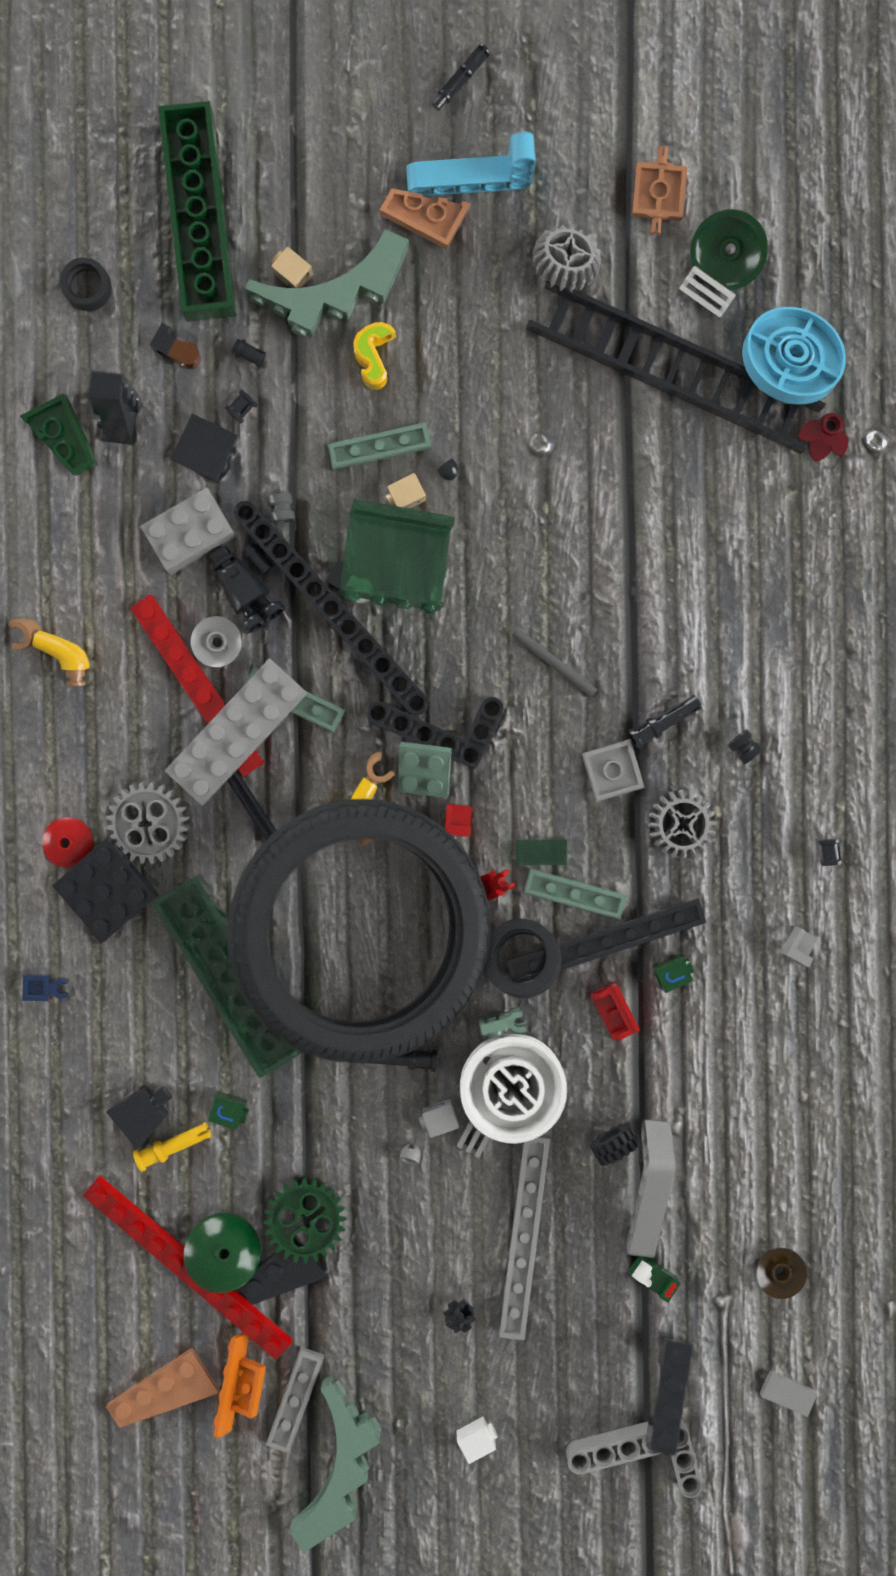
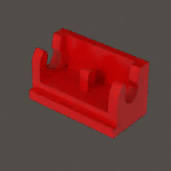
M615 982L590 994L613 1040L619 1041L640 1031Z

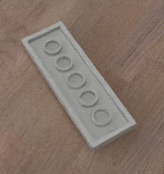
M269 658L169 765L165 772L204 806L308 693Z

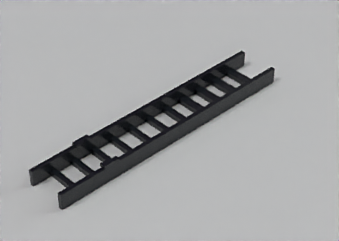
M546 281L545 289L563 297L549 328L529 319L526 330L801 454L806 450V444L786 436L800 404L791 405L780 432L763 425L774 401V398L769 395L758 419L752 416L740 415L754 384L745 366L573 289L570 292L566 287L560 290L559 286L554 285L551 287V283ZM574 301L585 306V309L572 338L558 331L571 302ZM596 311L609 318L594 349L581 343ZM617 322L631 327V330L617 359L605 354L604 351ZM641 332L655 338L642 370L627 363ZM662 342L679 349L666 380L649 373ZM685 352L702 359L688 391L671 383ZM708 363L725 370L711 401L694 394ZM731 373L748 380L734 411L717 404ZM818 400L801 405L820 412L824 409L826 403Z

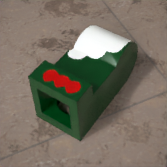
M638 1256L628 1270L632 1277L646 1285L647 1288L658 1294L667 1303H669L681 1285L675 1274L648 1257Z

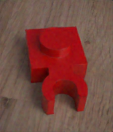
M494 870L480 875L487 900L500 897L505 894V891L515 886L514 882L508 884L505 881V875L510 873L509 870H504L498 874Z

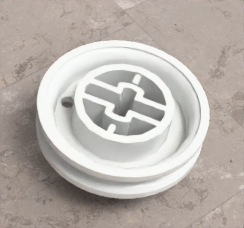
M505 1033L485 1040L469 1055L461 1073L460 1093L467 1117L481 1133L500 1142L522 1143L540 1137L556 1123L566 1102L567 1083L564 1071L557 1057L548 1046L540 1040L525 1034ZM484 1057H490L487 1064L483 1062ZM509 1065H519L523 1068V1071L517 1066L510 1068ZM500 1070L513 1084L518 1082L520 1091L525 1096L521 1097L512 1087L507 1090L505 1080L497 1071ZM526 1077H530V1087L528 1085ZM493 1082L497 1085L498 1092L494 1091Z

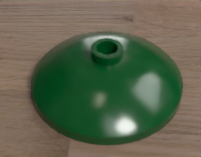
M738 209L721 210L710 215L697 228L691 242V262L693 267L696 266L728 290H736L748 285L762 271L768 255V239L763 226L753 215ZM728 244L735 246L736 250L734 253L727 252L726 247ZM700 278L704 283H706L707 285H709V286L712 287V288H715V287H713L712 285H710L708 282H706L705 280H703L702 278Z
M217 1213L202 1219L189 1233L184 1247L185 1267L192 1280L201 1288L215 1293L231 1292L245 1285L255 1274L261 1258V1244L257 1232L244 1218L231 1213ZM222 1249H227L229 1252L228 1257L225 1259L219 1257V1252Z

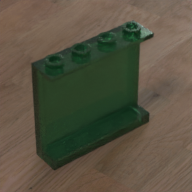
M354 499L350 506L338 595H343L346 600L360 601V598L367 599L374 605L395 604L396 608L409 610L411 607L420 608L421 612L427 614L439 612L444 606V602H441L450 531L454 527L455 517Z

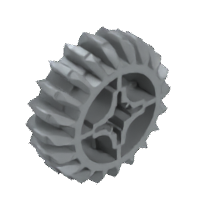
M563 224L559 229L553 226L550 231L545 230L536 241L532 252L533 267L536 268L537 275H542V282L549 281L551 287L557 285L560 287V290L566 287L570 292L574 288L581 290L582 287L589 286L592 280L596 278L601 265V250L597 249V242L591 241V235H583L582 230L579 232L575 231L573 226L570 229H566Z
M678 790L677 798L674 792H668L669 801L664 796H661L659 799L663 806L653 804L652 807L658 813H649L648 815L650 818H655V823L650 822L647 826L650 828L655 827L656 831L649 833V836L659 837L654 842L655 846H660L664 843L661 852L666 853L671 848V857H676L678 850L681 858H686L687 850L690 856L694 857L696 856L695 847L700 852H703L705 849L701 843L704 842L709 845L712 843L706 836L707 834H716L714 830H709L710 825H717V821H709V817L714 816L715 812L705 811L710 806L709 802L700 805L703 796L698 795L693 800V791H689L686 798L684 790ZM678 803H687L695 809L682 815L673 806ZM668 812L671 818V825L664 833L663 818L665 813ZM698 816H700L701 829L698 836H696L693 824L698 819ZM677 817L681 820L687 818V822L684 824L687 831L682 828L677 830V826L680 824ZM682 833L691 842L684 845H676L669 839Z

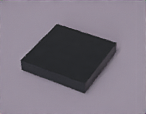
M192 413L173 452L171 461L218 483L239 436Z

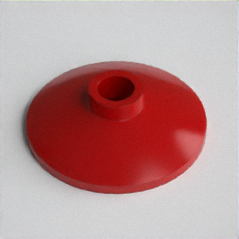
M72 817L60 818L52 822L45 830L42 839V846L46 857L53 864L63 868L74 867L93 850L94 845L93 835L89 827L81 820ZM64 838H67L70 842L67 848L62 846Z

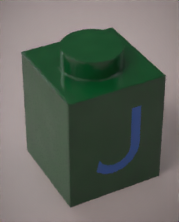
M680 955L652 967L658 983L665 993L694 981L691 976L694 973V969L689 959L684 960Z
M218 1091L207 1121L237 1130L240 1123L245 1124L249 1113V1109L245 1108L247 1100Z

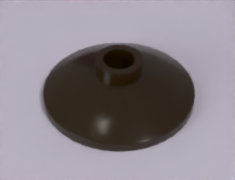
M775 1248L766 1252L759 1260L756 1268V1278L759 1286L767 1295L777 1299H787L798 1294L804 1287L807 1279V1268L801 1256L795 1251L788 1248ZM778 1267H783L782 1273H775Z

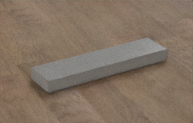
M300 1347L267 1438L266 1446L290 1453L322 1365L323 1354Z

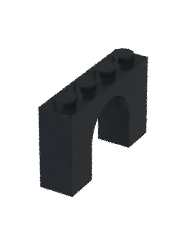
M666 1336L661 1338L658 1363L660 1364L658 1393L653 1416L649 1415L645 1440L649 1451L676 1457L693 1348V1345L684 1340Z

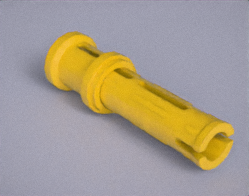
M204 1122L164 1142L156 1140L152 1146L143 1150H134L133 1156L138 1169L143 1172L146 1170V1167L159 1161L161 1163L165 1162L169 1155L207 1138H211L210 1129L207 1130V1123Z

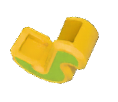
M382 322L367 325L357 333L353 341L355 358L361 366L366 368L361 370L362 380L372 390L382 389L388 380L387 372L375 347L396 338V331L393 327Z

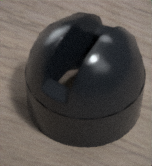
M451 458L436 471L443 479L450 481L456 478L459 468L454 459Z

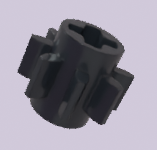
M465 1299L460 1302L454 1300L449 1303V1309L443 1312L445 1315V1325L454 1330L455 1334L461 1330L464 1333L472 1328L471 1323L476 1321L474 1308L469 1303H466Z

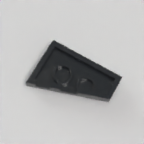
M297 1235L293 1237L297 1245L304 1244ZM283 1249L278 1253L274 1252L258 1265L252 1278L239 1289L248 1301L254 1305L328 1277V1273L319 1262L314 1261L312 1256L308 1257L307 1264L304 1263L303 1257L300 1256L298 1261L294 1263V1255L292 1254L287 1259H284L285 1250Z

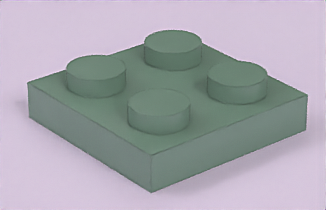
M401 742L399 746L398 792L448 798L452 748Z

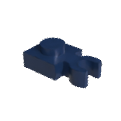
M24 974L22 1001L51 1000V994L57 998H65L69 996V993L61 992L59 984H67L69 979L60 978L51 982V974Z

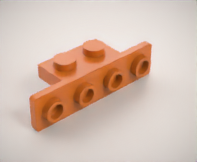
M243 1332L233 1336L228 1345L229 1354L223 1371V1386L219 1393V1407L214 1419L213 1437L220 1438L231 1432L235 1412L249 1418L257 1416L266 1365L246 1357L249 1337Z

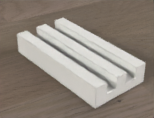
M696 266L692 268L679 288L718 317L723 315L736 296ZM694 275H698L728 297L727 300L724 301L693 278ZM688 284H692L722 306L721 309H718L687 287Z

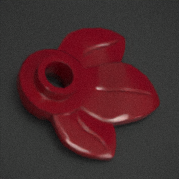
M827 413L820 420L808 421L798 434L799 440L810 442L809 452L814 461L825 459L832 451L839 456H843L849 444L848 437L843 432V420L835 413ZM828 422L833 424V430L827 429L826 424Z

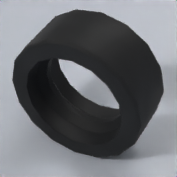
M80 257L73 259L63 268L59 283L62 293L72 306L79 310L90 312L100 309L107 303L111 296L112 284L109 275L99 262L92 258ZM82 271H93L99 276L101 282L98 292L86 299L75 296L71 288V282L74 277Z

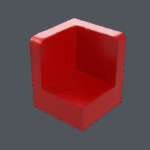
M447 804L444 829L454 836L470 837L472 807Z

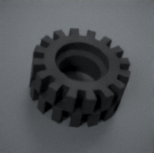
M624 1123L603 1132V1135H599L597 1139L592 1141L590 1148L601 1166H608L610 1163L614 1164L617 1160H622L624 1156L630 1155V1152H634L636 1147L639 1146L640 1141L630 1124Z

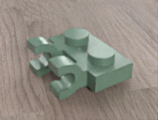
M520 1006L513 1007L507 1012L502 1011L478 1017L482 1036L488 1035L489 1038L502 1035L503 1030H507V1028H511L517 1033L526 1032L523 1021H514L516 1018L523 1016Z

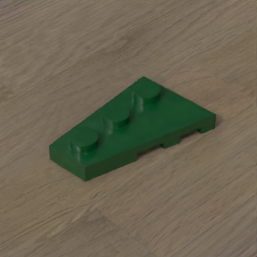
M61 394L20 415L22 420L35 431V434L52 450V453L72 475L78 476L98 466L67 395Z

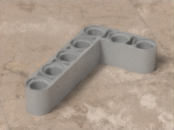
M644 1119L641 1130L644 1169L629 1229L627 1254L654 1258L675 1174V1154L670 1123Z
M682 1419L676 1457L670 1456L681 1493L685 1497L694 1498L701 1493L702 1482L690 1435ZM648 1422L575 1440L569 1443L566 1448L568 1467L570 1471L577 1475L661 1453L649 1451L645 1443ZM632 1442L631 1446L622 1447L623 1443ZM601 1448L608 1449L604 1454L597 1453ZM682 1453L687 1454L683 1459L677 1458ZM576 1455H583V1456H584V1457H583L582 1459H580V1460H573V1459H572V1458H573L574 1456H576ZM693 1478L692 1482L683 1483L686 1479Z

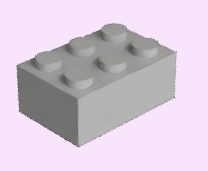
M208 488L201 490L140 526L164 568L171 575L237 537Z

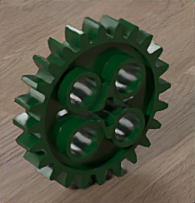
M303 1177L302 1185H298L295 1179H293V1187L291 1188L284 1183L285 1192L281 1193L276 1190L277 1201L273 1199L268 1201L273 1206V1209H265V1213L271 1216V1218L263 1221V1224L271 1225V1228L265 1231V1235L273 1234L269 1244L278 1243L275 1252L278 1253L284 1249V1259H287L292 1254L294 1255V1263L298 1261L299 1256L303 1257L305 1264H307L309 1256H312L314 1261L318 1262L317 1254L321 1253L326 1258V1248L329 1247L335 1250L336 1248L332 1242L334 1240L342 1241V1238L337 1233L338 1231L343 1232L346 1230L345 1227L339 1225L340 1222L347 1220L345 1216L339 1215L340 1212L345 1210V1206H337L336 1204L341 1200V1197L332 1198L335 1189L331 1188L325 1191L326 1182H323L318 1187L316 1178L312 1180L311 1185L307 1184L306 1177ZM313 1195L317 1199L314 1208L307 1209L303 1206L302 1200L305 1196ZM320 1207H325L323 1212L309 1220V1226L306 1227L305 1224H301L289 1234L285 1233L286 1229L301 1221V1214L307 1217ZM290 1209L295 1213V1218L292 1222L285 1223L281 1220L280 1214L283 1210ZM321 1217H325L330 1221V1226L325 1231H319L315 1227L316 1221ZM297 1232H304L308 1235V1240L305 1244L297 1245L294 1242L293 1237Z

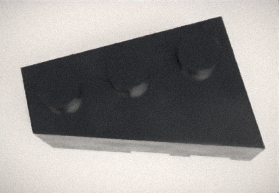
M91 370L88 398L93 414L98 415L101 420L97 421V426L99 429H103L102 441L133 445L136 413L141 411V397H139L136 390L123 374Z

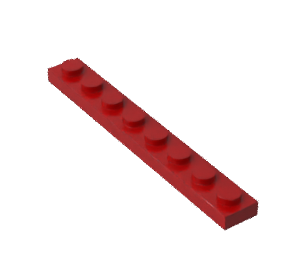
M150 594L130 609L207 724H209L224 708L226 703L155 597ZM255 750L238 770L245 777L265 764L258 751Z

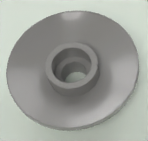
M208 617L199 622L192 632L191 648L193 654L201 663L207 666H226L232 663L241 651V633L232 621L224 617ZM216 638L222 640L220 647H214L213 645Z

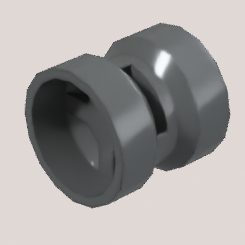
M279 493L267 497V504L272 508L269 515L271 524H285L295 521V513L290 507L293 503L292 494Z

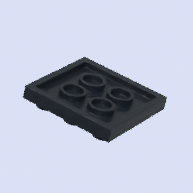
M110 836L105 838L52 885L101 944L159 895Z

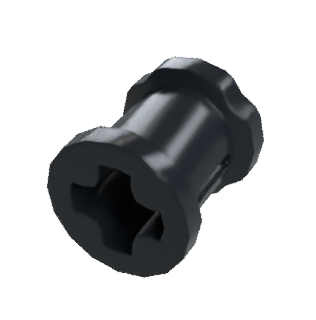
M240 389L239 396L230 406L226 405L224 409L242 424L245 415L253 407L256 408L258 404L244 390Z
M841 838L818 841V845H821L823 857L821 866L844 864L839 847Z

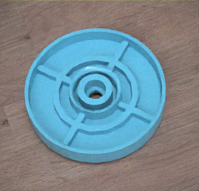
M779 307L765 312L754 322L743 343V362L752 381L767 395L787 404H808L824 398L838 383L846 365L845 348L836 330L819 315L798 307Z

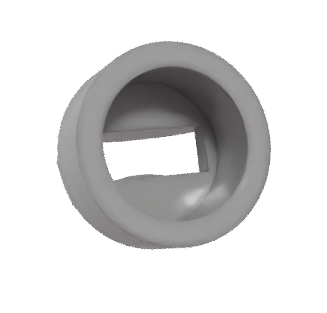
M411 1144L405 1145L399 1159L408 1164L418 1165L421 1157L420 1148L415 1145L414 1149H411Z

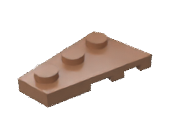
M391 189L380 208L379 215L447 250L471 203L463 201L461 204L449 202L446 198L438 197V199L423 197L419 193Z

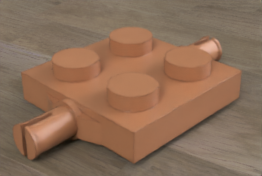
M663 146L658 147L657 161L652 163L637 162L635 166L631 217H642L652 220L650 232L652 236L655 235V232L656 236L661 235L662 221H682L687 167L675 166L667 162L669 149L667 146L664 149Z

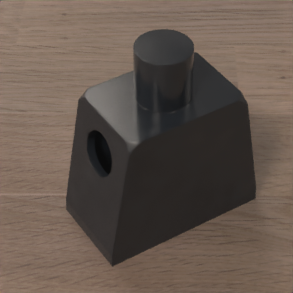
M145 1086L115 1103L106 1113L134 1147L138 1149L169 1114L163 1105L172 1099V1095L164 1086L154 1094Z

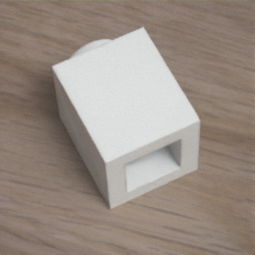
M484 1417L456 1430L457 1443L469 1464L496 1450L495 1439L498 1438L497 1433L491 1423H486Z

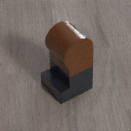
M161 323L150 343L153 351L186 369L198 367L201 362V355L196 345L189 341L182 342L174 337L175 334L172 328Z

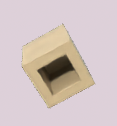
M288 246L283 252L279 251L272 260L273 274L289 288H303L313 276L311 265Z
M415 473L387 486L389 494L385 495L391 509L396 508L399 514L426 501V495Z

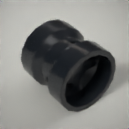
M748 729L741 732L728 744L732 751L739 754V759L744 765L753 760L764 749L760 743L754 742L752 734Z

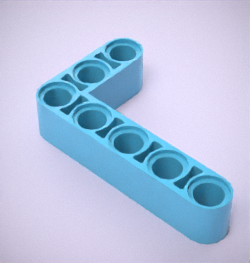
M529 132L513 134L510 137L508 155L410 163L406 166L408 192L419 193L422 196L528 188L532 185L536 163L534 136Z

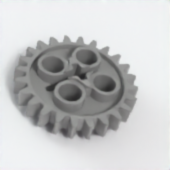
M145 781L139 783V789L135 784L129 786L130 792L127 789L120 791L123 798L120 796L113 798L117 805H110L108 807L114 813L106 816V819L112 821V824L107 826L106 829L113 830L114 834L110 837L117 839L118 842L116 844L118 847L122 846L124 848L122 852L125 855L131 853L130 861H134L139 856L140 864L145 863L147 858H149L151 864H154L157 861V857L163 862L166 860V854L170 857L175 855L173 848L177 850L182 848L178 840L185 841L187 839V836L182 833V831L190 829L189 826L183 824L184 821L190 819V816L182 815L187 806L179 807L178 803L182 798L173 799L172 796L175 790L166 793L165 784L161 785L158 789H156V782L154 781L149 784L148 788ZM144 800L147 801V807L143 804ZM155 802L163 806L164 812L162 815L154 811ZM130 805L138 809L139 814L137 818L130 815ZM144 820L152 821V826L149 827L148 824H144ZM158 828H163L167 832L166 840L158 837ZM133 831L140 832L142 835L141 843L133 839ZM149 838L153 842L152 845L149 844Z

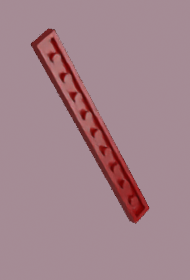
M101 1175L83 1194V1197L275 1360L291 1345L293 1339L236 1290L226 1293H215L197 1285L185 1267L184 1246Z

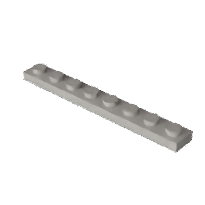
M540 1136L523 1142L499 1328L500 1338L525 1340L550 1137Z

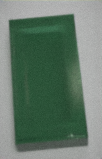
M516 840V865H567V840Z

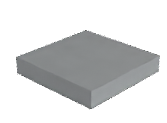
M631 739L581 753L595 802L645 788Z

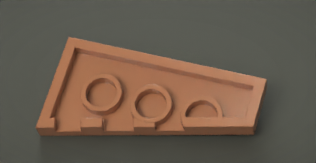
M192 1347L108 1402L106 1408L119 1428L218 1394L220 1388Z

